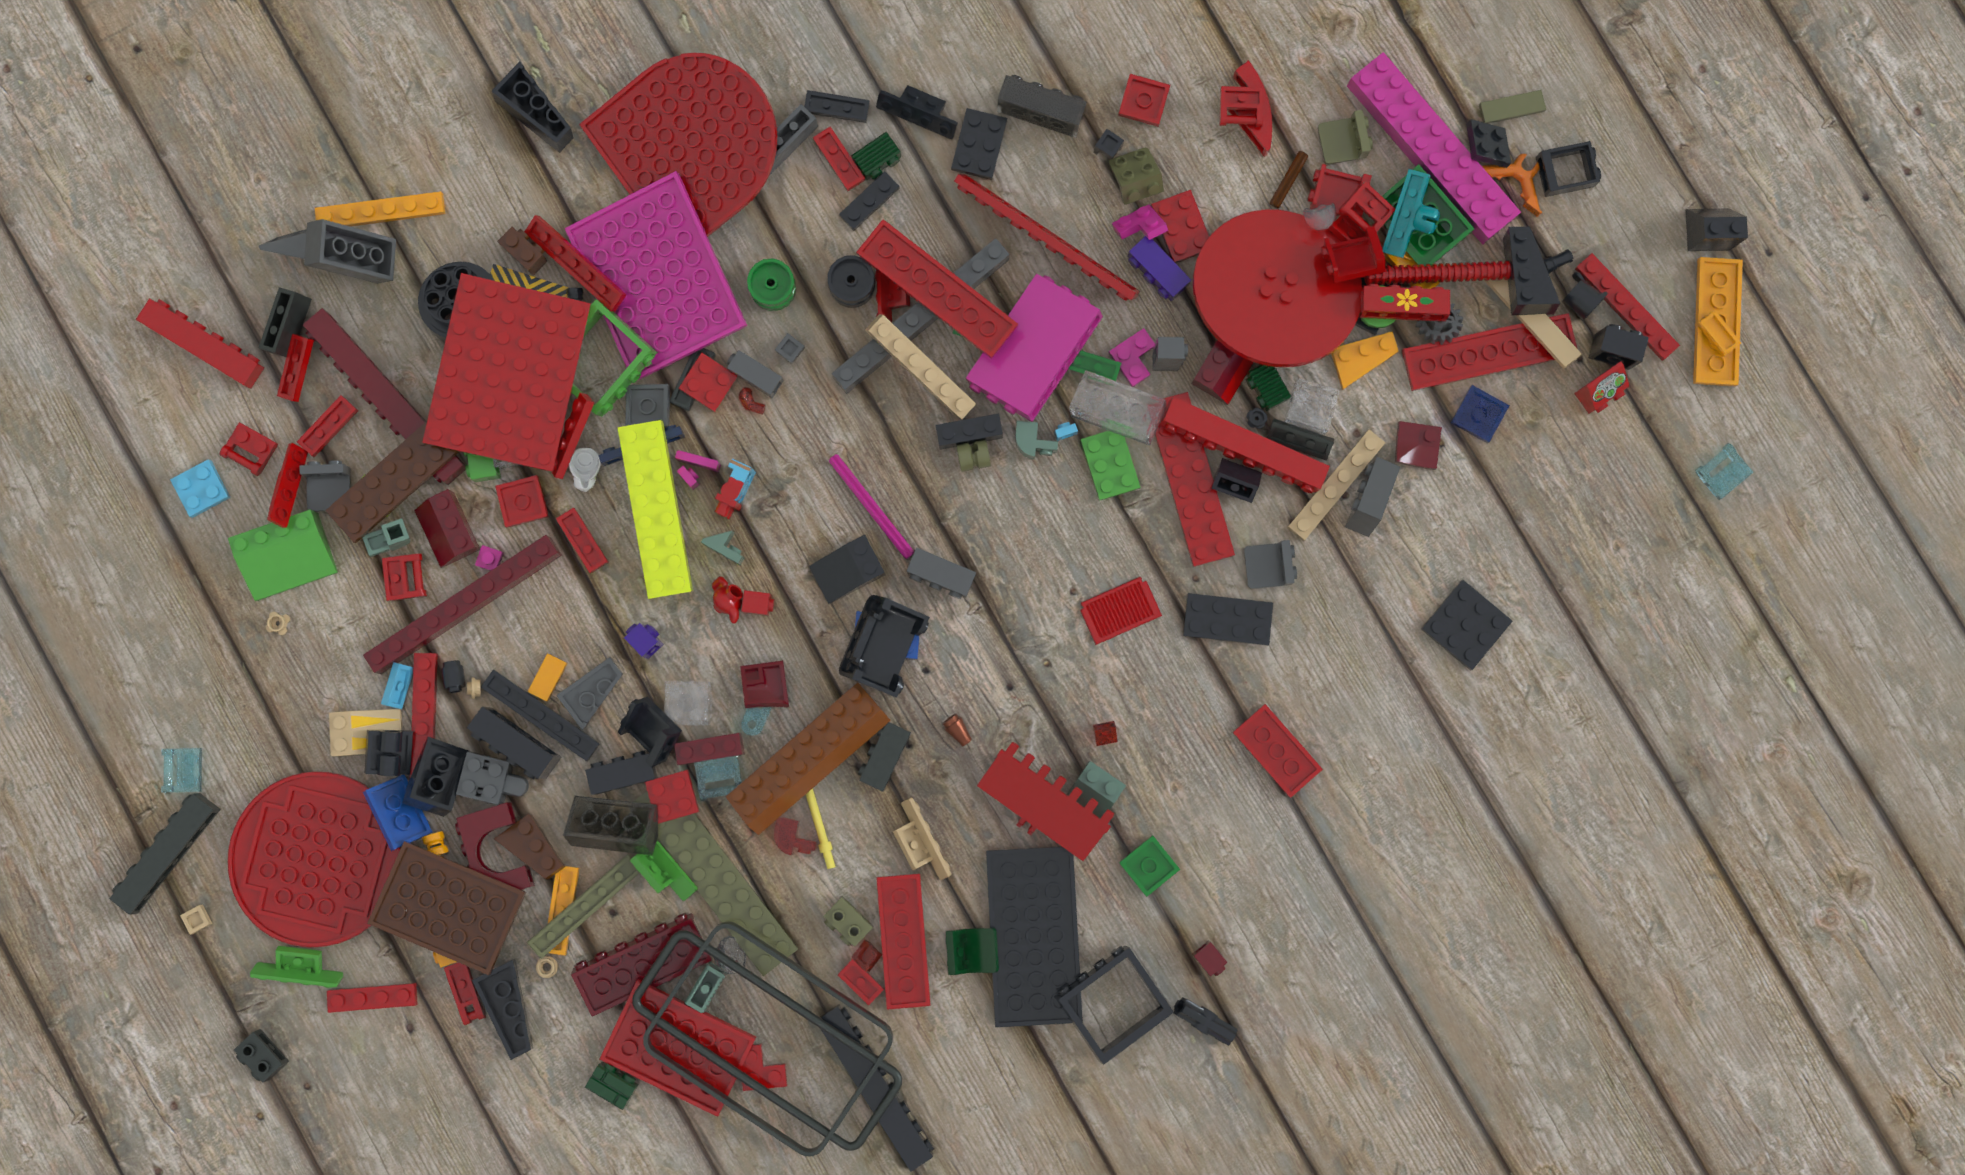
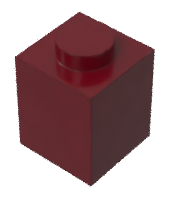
M1209 940L1192 953L1210 977L1213 974L1218 976L1226 969L1224 965L1227 964V961Z

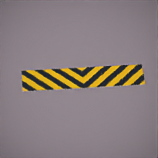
M496 264L492 266L490 275L495 281L567 298L566 289L568 287Z

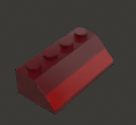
M1217 340L1191 384L1228 405L1253 362L1235 354Z

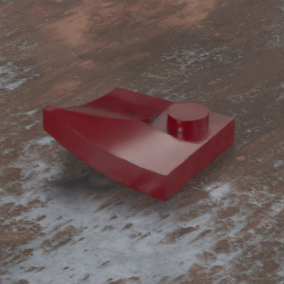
M1399 421L1396 436L1395 462L1436 470L1442 427Z
M783 661L740 666L745 708L789 707Z

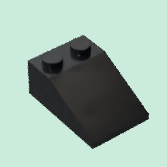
M866 535L845 544L809 566L828 604L886 575Z
M427 737L408 782L402 803L442 817L450 813L456 798L466 753L469 750Z

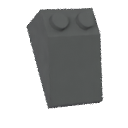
M307 229L276 237L259 245V248L268 252L305 259Z

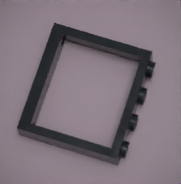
M1127 946L1113 949L1110 957L1106 960L1104 958L1098 960L1093 965L1094 968L1088 973L1084 971L1075 978L1076 982L1070 986L1068 984L1063 986L1058 991L1059 994L1055 996V999L1090 1050L1103 1065L1174 1013L1130 947ZM1127 958L1160 1006L1104 1048L1100 1049L1068 1000Z

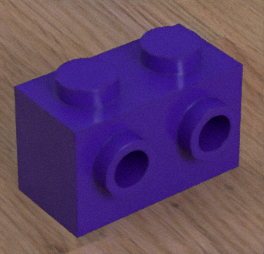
M633 624L627 629V635L624 637L642 657L647 659L664 645L658 638L660 634L649 624Z

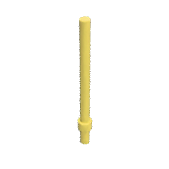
M812 788L806 794V798L820 842L818 845L820 853H823L827 869L836 867L831 852L833 848L831 841L828 842Z

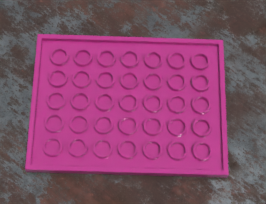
M675 171L565 228L572 246L627 294L614 313L658 352L651 361L652 364L640 372L641 376L638 380L747 327V323L678 172ZM603 315L626 367H628L642 349Z

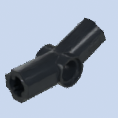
M1184 997L1177 1000L1174 1005V1014L1191 1023V1026L1202 1033L1210 1034L1228 1046L1234 1040L1238 1029L1218 1018L1217 1014L1207 1008L1200 1007Z

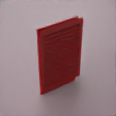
M1141 577L1081 602L1083 609L1080 610L1095 645L1162 616L1147 581L1142 582Z

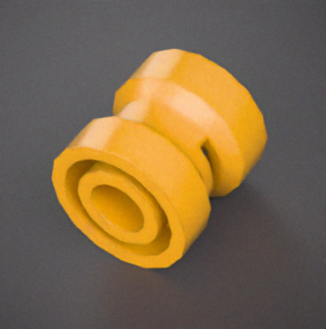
M443 831L422 837L423 844L427 846L428 851L438 855L449 852L448 846L444 843L445 835Z

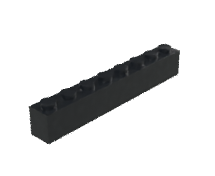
M837 1005L820 1016V1018L874 1053L870 1045L867 1044L865 1046L861 1040L863 1034L858 1026L853 1027L849 1021L852 1017L846 1007L841 1008L840 1005ZM821 1029L858 1088L873 1066V1063ZM879 1067L861 1092L873 1113L893 1085V1082L889 1083L885 1077L887 1072ZM896 1095L879 1120V1123L910 1172L933 1158L934 1153L932 1151L935 1148L929 1138H923L920 1133L923 1129L916 1119H911L908 1114L911 1110L904 1100L901 1102Z

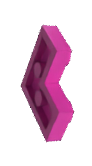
M1149 204L1112 223L1114 231L1121 239L1141 230L1151 240L1168 231L1166 223Z
M1144 328L1108 352L1114 361L1121 362L1120 371L1132 388L1150 376V373L1139 357L1153 349L1155 343Z

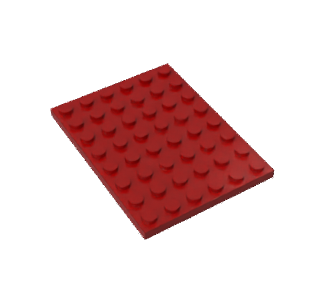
M461 273L422 443L553 472L591 303Z

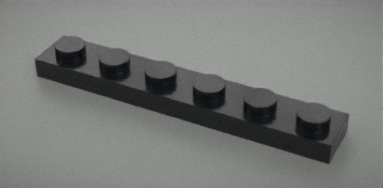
M494 669L481 686L482 689L585 761H589L601 744Z

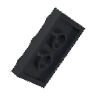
M967 108L951 170L992 180L1008 118Z

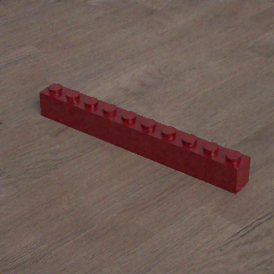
M321 308L303 324L308 330L305 334L314 342L318 341L321 345L320 351L327 358L331 356L335 360L333 365L340 373L345 372L349 376L347 381L355 389L358 387L363 392L362 398L369 405L373 403L378 408L375 412L381 419L385 420L387 418L391 423L389 428L397 436L401 434L406 440L426 422L329 312ZM456 455L437 471L433 477L439 483L443 481L449 485L466 470V465Z
M547 535L541 537L363 654L365 660L374 673L383 674L392 668L393 662H401L561 557L560 550L551 537Z

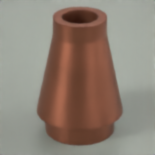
M956 713L942 723L945 727L944 730L959 742L962 747L972 740L962 717H958Z

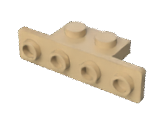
M912 797L901 802L910 823L893 831L911 869L915 870L931 862L939 880L951 876L950 866L943 859L940 853V846L933 839L929 824L924 821L918 803Z

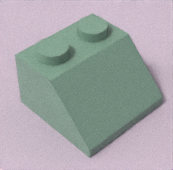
M1088 761L1066 795L1069 796L1072 790L1078 787L1082 790V794L1076 802L1085 807L1091 798L1098 801V805L1092 813L1101 818L1107 809H1111L1126 785L1093 762Z

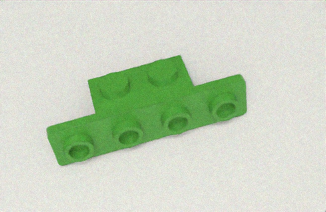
M643 823L639 824L628 835L641 851L630 861L657 893L670 886L680 899L685 901L698 889Z
M278 946L275 950L276 964L257 962L250 972L251 978H258L260 980L268 979L283 983L293 982L303 985H318L326 988L337 987L343 978V972L322 970V951Z

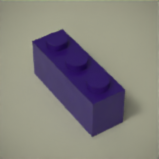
M1145 236L1128 252V262L1135 269L1139 268L1144 273V279L1149 284L1153 283L1158 288L1157 291L1160 296L1165 300L1168 298L1170 301H1173L1189 286L1191 279L1153 239L1149 240Z

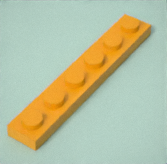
M441 191L315 208L316 220L324 219L350 227L445 214L444 197Z

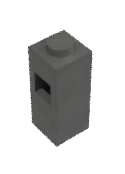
M740 350L736 354L733 353L727 361V369L771 398L774 397L784 381L780 375Z

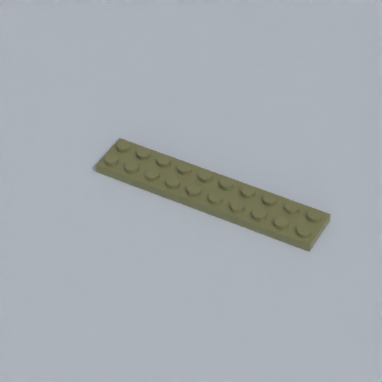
M647 791L631 803L675 862L697 886L698 892L722 923L734 922L787 957L799 949L695 813L656 824ZM727 928L762 976H765L781 963L734 930Z

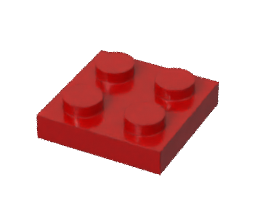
M1130 74L1118 116L1159 127L1170 85Z
M701 352L678 389L715 412L738 376Z
M538 475L495 486L506 528L549 517Z
M688 770L645 782L656 824L700 812Z

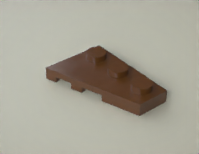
M530 813L494 838L495 841L544 879L548 880L565 868V865Z

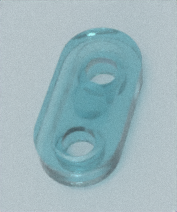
M758 707L747 708L741 723L743 732L750 736L760 734L772 707H763L762 709ZM750 721H755L756 727L754 729L748 727Z

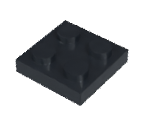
M1472 119L1466 123L1471 158L1507 168L1511 164L1506 129Z

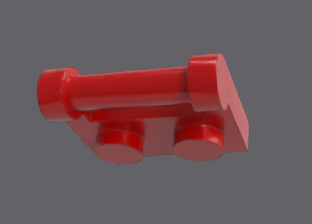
M1221 86L1219 126H1226V124L1255 125V127H1262L1264 87ZM1227 110L1256 111V116L1227 115Z
M1366 181L1361 183L1338 210L1342 215L1346 214L1365 232V236L1366 228L1372 226L1351 208L1354 204L1375 222L1372 226H1375L1376 232L1395 212V208Z
M239 422L227 443L221 448L219 455L225 459L230 458L251 470V473L255 476H259L277 448L278 443ZM237 445L257 456L259 460L254 463L233 450Z
M422 554L382 558L386 601L427 597L423 586ZM407 562H412L415 591H409Z

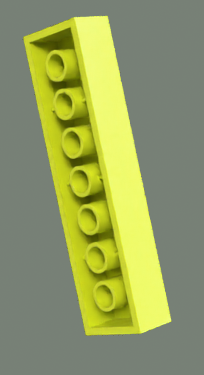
M662 420L617 427L648 599L691 592L693 587L664 423Z

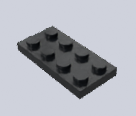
M1188 593L1183 636L1269 646L1273 603Z

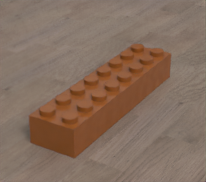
M857 682L731 791L726 798L746 825L759 835L891 720Z

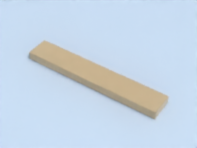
M1496 278L1495 281L1491 279L1485 281L1511 310L1508 280H1504V278L1498 280ZM1546 314L1516 316L1563 369L1581 357L1580 351Z

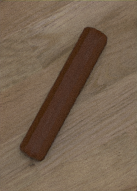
M1303 151L1297 153L1270 200V205L1274 208H1280L1308 159L1307 153Z

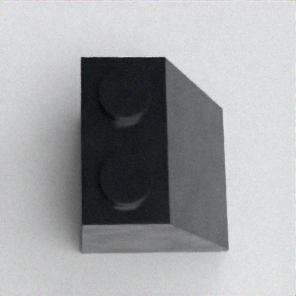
M1732 209L1685 210L1688 251H1730L1748 238L1747 216Z

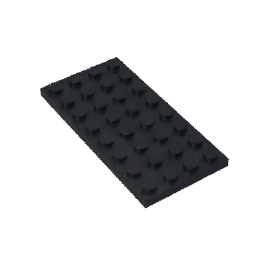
M1063 847L987 850L990 928H995L997 932L999 963L998 972L992 973L995 1027L1072 1023L1055 999V996L1059 994L1058 991L1067 984L1070 986L1076 982L1075 978L1080 974L1074 855ZM1079 992L1068 1002L1083 1023L1081 992Z

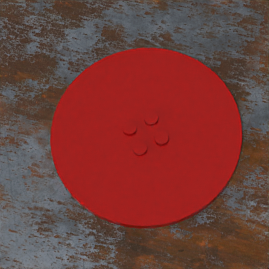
M1265 209L1252 211L1225 222L1204 243L1194 267L1193 295L1204 324L1213 336L1227 349L1244 359L1266 366H1302L1331 354L1347 339L1361 311V277L1334 283L1332 275L1328 276L1326 263L1328 261L1322 257L1321 247L1324 246V238L1328 237L1330 244L1341 241L1319 222L1304 215L1284 210Z
M305 772L283 778L261 791L245 808L234 827L230 839L227 861L228 875L233 894L240 908L261 931L272 938L290 945L325 947L350 940L372 926L367 924L401 847L394 851L390 850L363 794L365 790L370 789L368 786L342 774Z

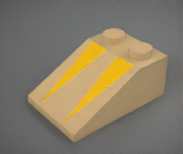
M401 709L329 713L331 756L365 755L367 730H402Z

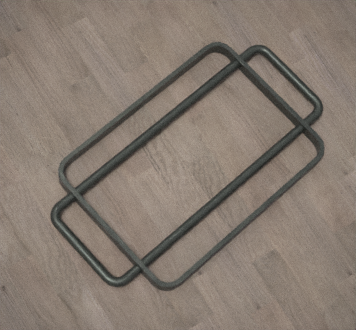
M734 922L718 924L706 941L689 931L674 933L632 997L634 1009L651 1021L643 1037L644 1047L651 1056L803 1156L819 1154L829 1140L847 1151L859 1149L865 1143L902 1086L901 1073L894 1066L883 1060L893 1042V1032L886 1022ZM724 928L734 930L883 1029L887 1034L888 1043L881 1054L877 1056L710 945L709 943L715 934ZM682 939H686L700 948V950L659 1012L655 1014L642 1005L641 998L677 943ZM703 952L729 967L873 1063V1066L831 1129H828L661 1018ZM655 1025L824 1136L823 1141L815 1148L803 1147L657 1050L650 1041V1034ZM879 1067L893 1077V1085L857 1139L853 1142L846 1141L837 1135L835 1131Z

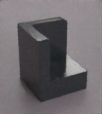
M1106 129L1095 145L1093 153L1097 155L1101 152L1110 159H1113L1118 150L1122 149L1124 140Z

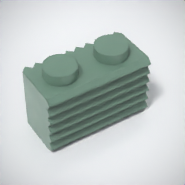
M709 962L684 1003L700 1013L705 1012L725 979L727 971Z

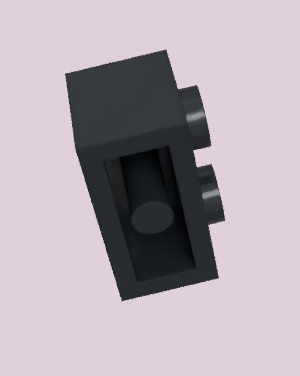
M1222 458L1211 489L1252 503L1260 485L1262 472Z

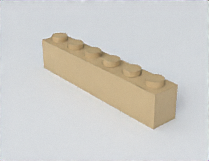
M879 314L865 329L872 338L954 416L962 420L976 405L965 392L884 315Z

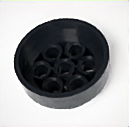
M469 262L445 264L434 270L425 279L420 288L418 296L420 316L430 331L444 342L446 341L450 319H444L447 314L452 313L455 301L452 298L457 293L461 273L495 281L485 269ZM447 279L445 284L438 285L440 281ZM439 298L438 303L431 305L433 299Z

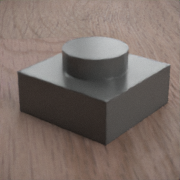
M787 333L776 347L775 352L793 364L805 349V346Z

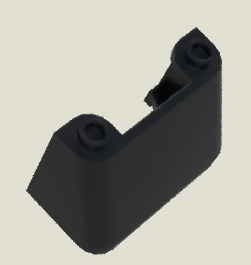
M871 595L864 605L839 667V674L897 698L904 687L903 679L899 676L914 636H919L928 629L930 617L888 598Z

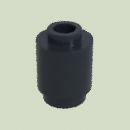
M454 660L442 663L441 673L444 690H449V693L461 692L462 688L466 687L464 669L460 661Z

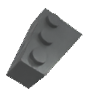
M1376 457L1373 463L1367 464L1364 471L1366 477L1358 487L1357 492L1359 494L1351 506L1352 511L1345 525L1346 528L1364 536H1370L1382 520L1400 466Z

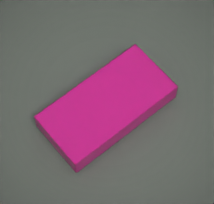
M680 450L675 455V459L679 462L716 472L720 470L721 465L717 460Z

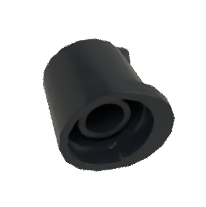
M1576 271L1572 274V277L1578 284L1563 301L1584 321L1609 293L1607 291L1601 293L1588 284L1581 273Z

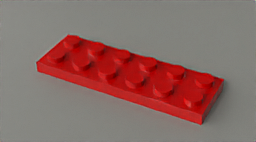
M920 873L876 877L887 1010L931 1006Z

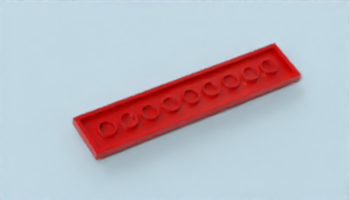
M958 174L954 182L958 184L957 188L965 194L975 195V200L983 206L990 205L994 208L992 212L1001 218L1008 217L1011 219L1010 224L1017 229L1029 231L1027 235L1035 241L1047 243L1045 246L1047 249L1055 254L1060 252L1064 255L1063 259L1071 265L1078 264L1081 266V271L1087 276L1099 278L1098 283L1105 288L1117 290L1116 295L1123 300L1136 299L1140 293L1131 284L968 175Z

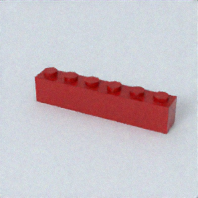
M149 298L137 316V321L250 389L253 387L265 368L258 364L260 359L250 353L246 357L240 353L242 349L231 342L228 346L223 343L224 338L215 332H212L210 335L205 332L207 327L197 321H194L193 324L187 321L189 316L179 310H176L175 313L169 310L170 305L160 299L156 302Z

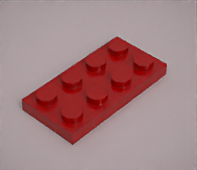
M1266 704L1261 706L1232 732L1289 798L1294 796L1323 770Z

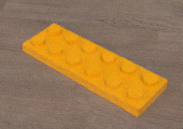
M1700 257L1697 260L1693 384L1735 387L1739 385L1740 345L1722 357L1696 323L1716 310L1740 340L1743 260Z

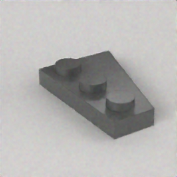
M609 657L556 696L583 730L623 673L612 658Z

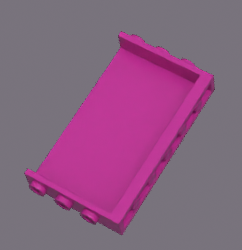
M1037 273L1008 315L1018 323V327L992 359L982 353L966 377L970 385L969 388L977 394H980V392L987 395L986 398L992 403L997 404L999 402L1004 405L1003 408L1013 415L1016 412L1033 422L1103 318L1100 309L1089 304V300L1084 296L1079 295L1077 297L1072 294L1068 287L1064 285L1060 287L1054 284V280L1046 275L1042 277Z

